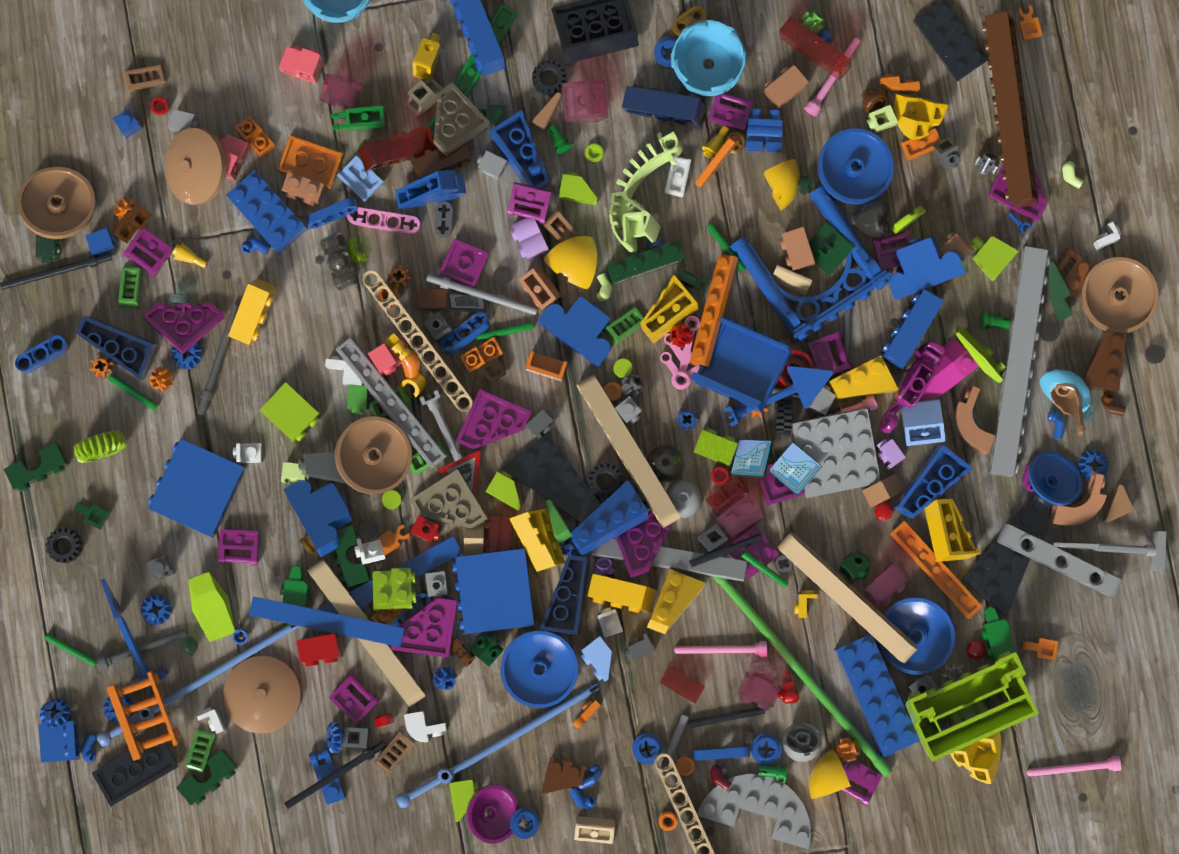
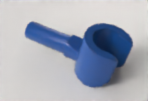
M533 149V165L528 166L530 175L536 176L540 174L541 167L538 163L537 149Z
M1012 212L1008 214L1019 226V233L1027 234L1023 231L1024 225L1029 230L1032 229L1031 224L1023 223Z

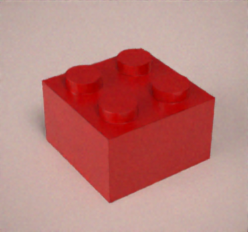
M339 634L297 640L300 663L305 664L306 667L319 665V661L323 660L325 663L338 662V658L342 657Z

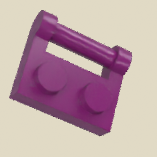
M728 93L716 95L708 121L744 132L754 99L748 98L747 100ZM720 100L745 106V111L720 104Z
M514 182L507 215L534 219L544 224L552 191ZM515 204L541 209V213L516 208Z
M143 228L126 248L123 256L127 259L131 258L149 271L151 276L155 277L174 249ZM136 247L157 261L155 265H152L135 253Z
M910 230L880 239L878 237L872 238V244L881 271L902 267L896 252L901 248L909 246V241L912 240ZM906 241L904 246L881 250L883 245Z
M841 332L808 343L817 369L833 371V375L853 368V364L849 362L842 343ZM834 341L842 362L841 366L837 367L828 342Z
M220 529L218 564H225V562L251 564V566H257L259 531ZM225 550H251V556L225 555Z
M354 673L329 697L356 725L381 700L378 696H374L357 679ZM350 684L370 702L367 706L347 689Z
M845 761L843 769L847 778L868 790L866 794L852 787L841 791L860 800L861 804L867 806L883 775L857 761Z

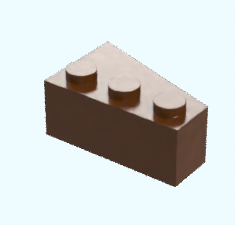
M465 143L448 156H445L437 148L433 151H430V149L424 151L425 155L417 159L414 156L409 158L418 180L436 171L453 170L457 167L460 169L464 168L472 160Z
M1111 331L1103 333L1082 377L1088 389L1113 393L1119 391L1126 333Z

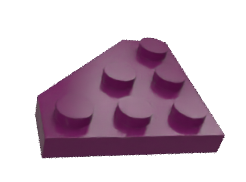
M1003 165L987 196L1038 222L1047 206V202L1035 166L1039 205L1016 208L1005 197L1007 182H1004L1002 171L1005 170Z
M211 302L200 305H192V303H176V305L156 304L143 315V318L181 354H184L222 321L225 316Z
M479 389L456 442L475 450L525 430L532 412Z
M652 510L648 511L647 520L615 537L630 578L650 571L672 526L671 523L663 528Z
M437 597L397 626L405 628L401 647L391 646V650L449 657L457 599Z

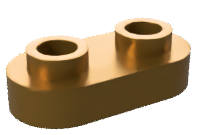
M693 6L677 17L672 24L673 33L676 36H680L683 30L678 29L679 25L687 28L695 22L706 20L707 14L705 9L701 6ZM698 14L700 19L696 20L693 16Z

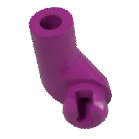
M1027 464L1022 477V483L1028 492H1034L1028 476L1030 464Z

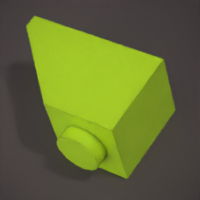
M574 172L562 174L559 200L597 205V197L582 177Z
M504 471L501 474L496 472L486 493L520 512L522 508L515 483L511 480L513 476Z
M473 779L449 783L455 822H459L467 812L470 799L479 790L478 783H474Z

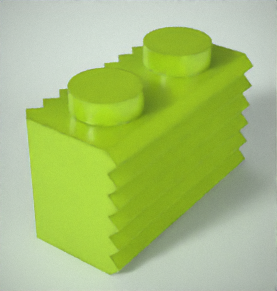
M709 428L706 431L702 430L694 453L730 466L738 443H735V439L727 435L724 438L717 436L718 432Z

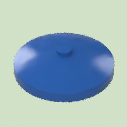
M858 128L846 129L833 135L821 149L817 164L820 181L827 192L841 202L854 205L869 203L881 196L890 185L894 173L893 157L886 143L876 134Z
M909 597L896 602L885 612L884 616L918 647V650L907 662L903 663L879 642L883 655L895 668L909 674H927L940 668L950 658L956 643V629L951 616L940 604L924 597Z
M546 630L525 632L516 637L506 648L501 660V678L507 692L519 703L532 708L550 707L564 700L575 686L578 676L577 658L570 644L556 633Z

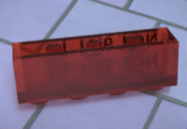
M791 16L779 30L780 39L839 81L851 68L850 58Z
M418 127L409 133L402 131L393 137L386 135L377 141H374V139L363 142V146L358 150L365 171H370L409 161V158L412 156L415 159L425 155L424 151L429 149L433 151L437 149V146L434 144L430 128L422 129V127Z

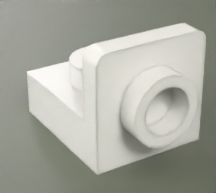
M1113 221L1106 225L1110 235L1107 232L1097 237L1098 240L1093 243L1096 251L1120 239L1121 231L1118 225H1114Z
M236 443V447H233V458L236 459L237 463H262V444Z
M357 539L358 546L354 548L357 558L361 557L362 565L385 559L381 540L362 544L361 539Z
M611 607L600 610L601 614L597 617L605 638L623 632L616 609L611 610Z
M209 707L200 711L201 715L197 716L198 720L210 717L208 721L209 726L216 734L226 730L218 709L212 710Z

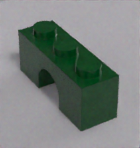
M54 443L38 451L41 457V465L36 470L30 471L25 462L21 460L4 468L3 470L13 490L23 492L31 487L30 484L36 481L41 483L48 479V475L52 473L56 475L66 470L65 467L69 464L60 445Z
M351 525L336 530L340 537V545L336 548L337 555L334 558L337 567L341 566L343 572L340 574L342 584H346L350 588L371 581L366 564H352L348 560L349 549L358 545L355 527Z
M221 749L206 762L212 771L211 778L207 782L199 781L192 774L176 787L190 805L202 803L206 799L205 794L209 791L213 793L221 786L220 782L224 778L229 780L236 774L235 769L238 766L224 749Z

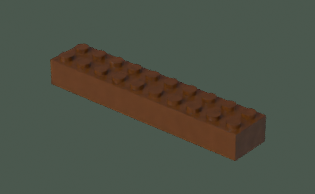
M1007 11L986 15L985 22H983V31L985 34L987 33L988 40L985 41L986 51L990 53V59L987 62L993 76L990 78V85L995 91V96H992L994 107H997L995 122L1000 129V133H997L999 145L1002 144L1000 160L1001 163H1004L1005 170L1002 171L1003 180L1007 182L1005 197L1016 208L1039 205L1015 21Z

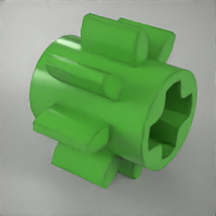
M816 10L812 13L808 11L801 17L803 20L802 27L804 26L806 31L808 29L810 34L813 32L819 33L824 27L822 24L824 18Z

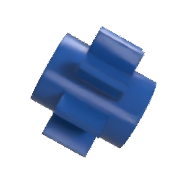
M686 408L685 413L678 411L680 418L675 419L676 422L680 423L678 429L684 427L685 432H688L689 427L695 429L696 427L693 423L699 421V419L694 418L696 411L690 413L688 408ZM683 416H685L686 418L690 416L691 424H683Z
M450 666L447 668L439 667L434 672L435 678L432 681L439 690H449L454 687L456 683L455 678L458 676Z

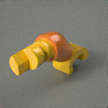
M392 333L384 342L391 348L390 350L394 354L397 353L399 355L398 358L403 365L406 378L402 381L401 387H405L408 383L412 384L415 388L413 394L417 397L426 386L425 378L420 374V359L413 350L411 351L408 347L405 348V344Z

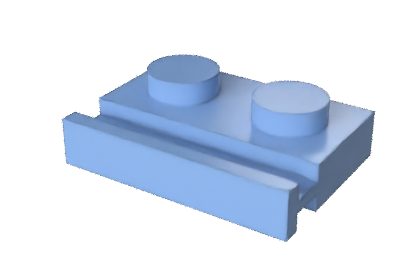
M357 156L337 175L364 202L384 183Z

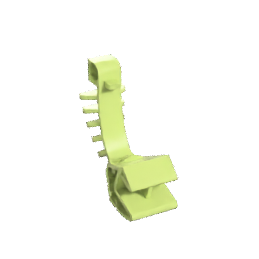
M674 131L664 137L660 132L657 134L664 150L660 154L650 143L647 144V147L655 156L649 160L639 150L637 153L645 161V164L640 167L631 158L630 163L637 171L633 175L624 168L623 173L629 181L625 183L618 179L616 183L624 191L611 194L610 202L612 204L609 209V218L613 232L620 243L632 255L637 254L636 237L646 236L652 243H655L661 227L644 210L642 204L632 200V196L639 184L655 169L668 161L672 165L677 164L674 158L682 153L683 146ZM675 143V146L669 149V146Z

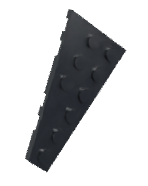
M548 434L501 468L545 499L551 500L554 505L581 523L602 505Z
M1036 493L1009 525L1039 539L1052 504L1042 499ZM996 539L962 579L1007 617L1030 558L998 543ZM1024 539L1022 542L1024 549L1029 547L1027 539Z

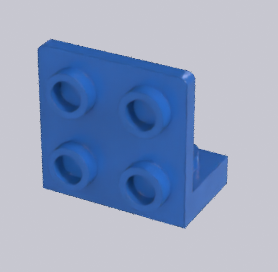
M78 720L66 721L64 725L57 728H50L44 724L38 725L42 763L80 759Z

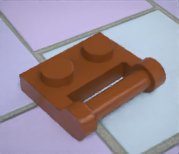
M1066 248L1064 251L1065 255L1057 266L1062 273L1071 259L1075 261L1064 278L1071 291L1070 297L1074 299L1081 290L1086 275L1095 265L1076 254L1072 249Z

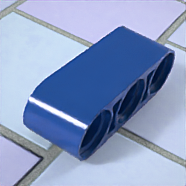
M53 336L19 355L15 360V367L23 373H31L65 354L69 349V343L61 336ZM62 340V348L56 350L55 343ZM41 350L46 351V356L43 359L38 358V353ZM28 359L29 366L23 369L21 363L23 360Z

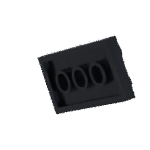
M946 0L940 1L913 20L956 82L987 62L988 58Z
M159 733L150 739L161 736V734ZM166 742L145 749L140 759L133 761L131 753L128 751L92 772L110 807L179 767Z

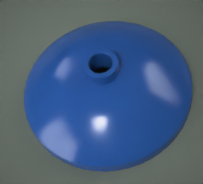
M1043 452L1031 461L1028 470L1029 481L1034 491L1042 499L1054 505H1067L1078 498L1082 490V479L1077 467L1071 460L1056 452Z

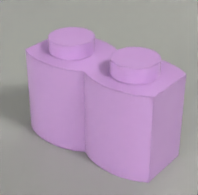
M525 218L512 224L513 230L510 232L514 241L518 240L521 245L518 249L522 258L526 257L529 261L549 252L534 219Z

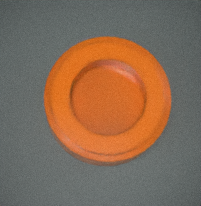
M610 382L605 385L603 390L611 402L621 398L622 388L618 383Z
M684 756L676 761L675 766L680 775L689 776L693 773L695 764L691 758Z

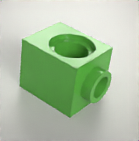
M348 385L347 408L352 410V413L362 414L363 410H368L369 391L365 386Z

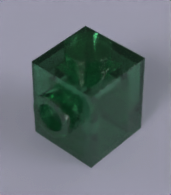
M36 235V258L41 260V263H53V260H58V256L62 252L59 239H50Z

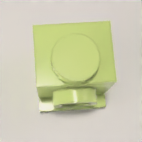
M891 105L869 113V119L866 120L870 131L874 130L875 134L894 127L898 123ZM882 119L884 123L880 125L877 123V120Z
M283 462L282 483L287 484V480H290L291 484L300 480L310 481L309 476L302 475V470H299L298 464Z

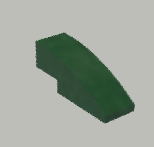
M1051 258L1048 270L1049 292L1054 312L1060 322L1073 315V311L1066 300V297L1071 295V291L1054 258Z

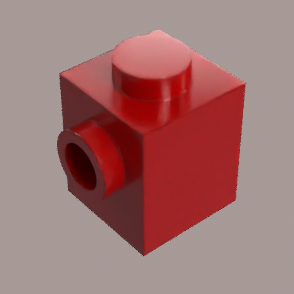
M418 515L410 533L432 543L433 540H438L441 530H439L440 525Z

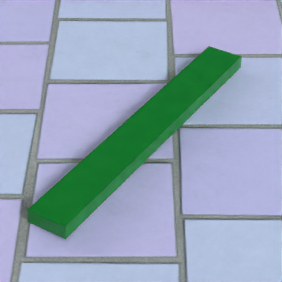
M502 3L490 22L498 45H500L518 15V12ZM470 55L453 83L467 98L482 75V71L478 72L474 55ZM436 113L425 130V133L433 138Z

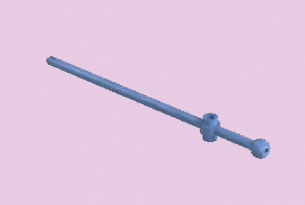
M292 624L285 626L164 698L166 706L300 626H295L294 628H291ZM159 704L139 710L138 714L130 719L131 723L137 724L142 720L145 721L153 718L154 714L160 710ZM145 710H148L149 712L148 717L144 716ZM119 725L109 732H100L97 735L100 745L108 746L112 738L122 733L121 726Z
M598 684L590 686L454 767L441 769L438 772V776L411 792L398 794L396 797L400 808L408 807L414 798L440 783H449L455 774L599 691L600 687L590 692V689ZM443 772H447L449 774L448 779L442 778Z

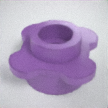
M608 558L598 559L594 563V567H596L595 574L601 576L612 575L614 573L612 568L613 562Z

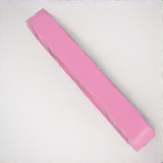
M358 207L357 212L360 216H364V212L367 213L366 223H363V218H357L354 221L351 214L347 215L348 221L356 226L406 234H416L421 228L419 219L410 215ZM377 214L380 217L377 224L369 222L371 215ZM391 217L399 220L396 227L388 225V220ZM402 218L405 219L404 223H411V220H413L417 227H413V230H410L409 226L403 225L404 229H400Z

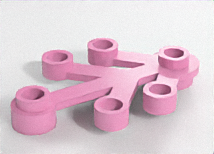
M689 316L684 324L689 326L688 323L690 321L695 322V327L690 330L694 336V331L699 328L700 321L696 316ZM670 333L664 336V343L671 347L681 362L680 368L678 369L673 363L669 352H663L660 360L667 365L673 374L671 379L673 386L680 390L686 389L690 384L693 372L698 373L700 366H695L687 371L692 355V342L689 345L685 344V348L682 351L680 347L666 341V337L670 336ZM666 354L670 357V359L668 361H664L662 359V356ZM683 377L685 382L680 384L677 379Z

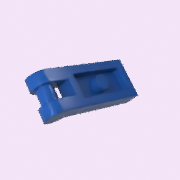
M328 747L323 748L318 753H309L318 781L336 770ZM325 758L327 764L320 766L318 761ZM339 778L321 788L326 805L345 799Z

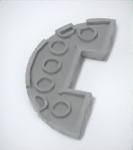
M743 774L727 779L732 783L728 791L717 785L702 801L697 812L699 817L732 827L735 825L739 808L774 818L776 821L771 835L772 839L809 850L811 826L805 806L790 787L779 780H775V778L758 776V774Z

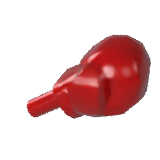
M786 670V683H782V688L778 690V698L782 699L784 704H793L799 700V693L796 682H791L790 671Z

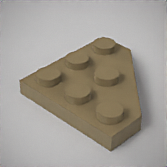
M453 83L438 92L434 144L445 156H448L490 124L487 118Z
M459 469L410 499L418 515L421 517L467 528H474L488 519V516Z

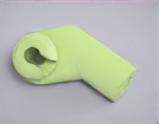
M1067 161L1062 168L1063 178L1066 182L1079 189L1083 180L1075 176V164L1072 161Z
M606 273L597 276L601 289L596 294V298L600 302L608 300L613 289Z

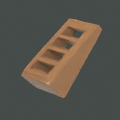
M161 64L123 72L127 93L165 83ZM153 71L157 73V80L154 79ZM146 73L149 74L150 81H147ZM138 75H141V83H139ZM131 77L134 78L135 84H131Z
M557 92L531 122L532 126L543 131L547 130L562 99L560 93Z
M399 732L374 763L390 775L413 747L414 743ZM398 739L407 745L406 749L397 743ZM392 747H397L402 752V754L399 755L396 751L392 749ZM390 752L397 758V760L394 761L387 755V753ZM385 758L392 766L389 767L381 760Z

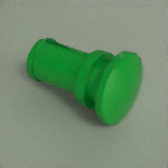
M557 124L549 127L550 129H547V132L555 143L554 147L558 148L556 154L562 155L568 152L573 147V143H568V139L564 138Z
M984 310L980 319V328L984 329L987 326L990 329L996 327L1008 330L1011 321L1009 317L994 316L993 313L988 315L987 310Z
M760 764L758 776L775 778V780L783 779V783H785L788 777V765L785 764V768L780 765L776 767Z

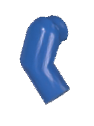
M257 238L247 240L241 245L243 253L258 250L266 255L270 250V246Z
M1058 411L1048 412V421H1054L1055 424L1053 437L1063 439L1065 423L1061 414Z
M91 733L87 734L80 747L83 759L90 763L96 759L92 745L97 738Z
M598 764L590 767L592 774L585 778L583 786H579L581 790L594 785L601 777L603 771Z
M578 787L569 790L578 807L591 809L596 805V799L591 796L582 795Z

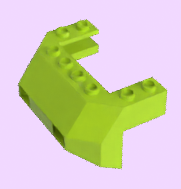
M1010 651L999 655L994 665L990 667L988 664L977 668L979 672L971 674V672L965 673L960 676L961 680L957 682L950 680L942 684L943 688L937 691L935 688H932L923 694L919 691L909 696L905 704L920 742L932 762L1039 714L1022 679L1026 672L1016 652L1012 654ZM1000 694L1004 704L988 710L985 700ZM950 717L953 727L941 731L937 722Z

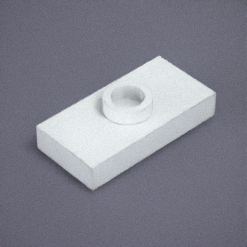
M675 157L674 159L677 164L670 165L665 194L683 197L691 159Z

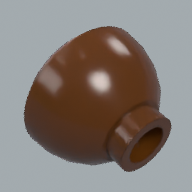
M866 89L861 95L863 98L862 106L867 114L883 108L887 100L886 94L879 90L871 91Z

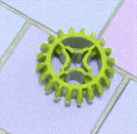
M108 431L76 443L74 445V454L78 462H92L123 451L126 448V440L121 431Z

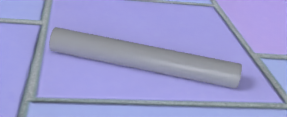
M681 715L666 751V754L671 758L674 755L689 718L685 715ZM664 757L660 767L667 766V757Z

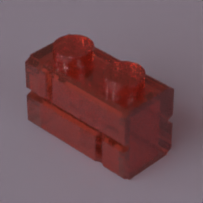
M490 515V519H487L485 523V531L489 532L488 539L484 538L483 550H487V553L511 550L513 525L510 518L512 517Z

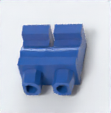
M752 109L750 118L747 121L745 151L762 152L763 140H765L764 152L781 153L783 147V120H780V110H769V119H761L762 110Z

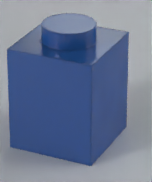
M129 108L112 118L126 139L142 129Z
M108 228L85 235L93 255L97 256L116 249V236Z

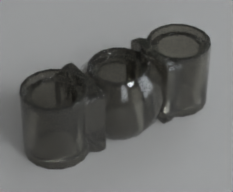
M337 232L321 239V248L324 251V255L328 256L327 265L333 271L331 276L335 288L342 290L356 284L358 278L354 267H350L351 257L345 251L347 247L344 236Z

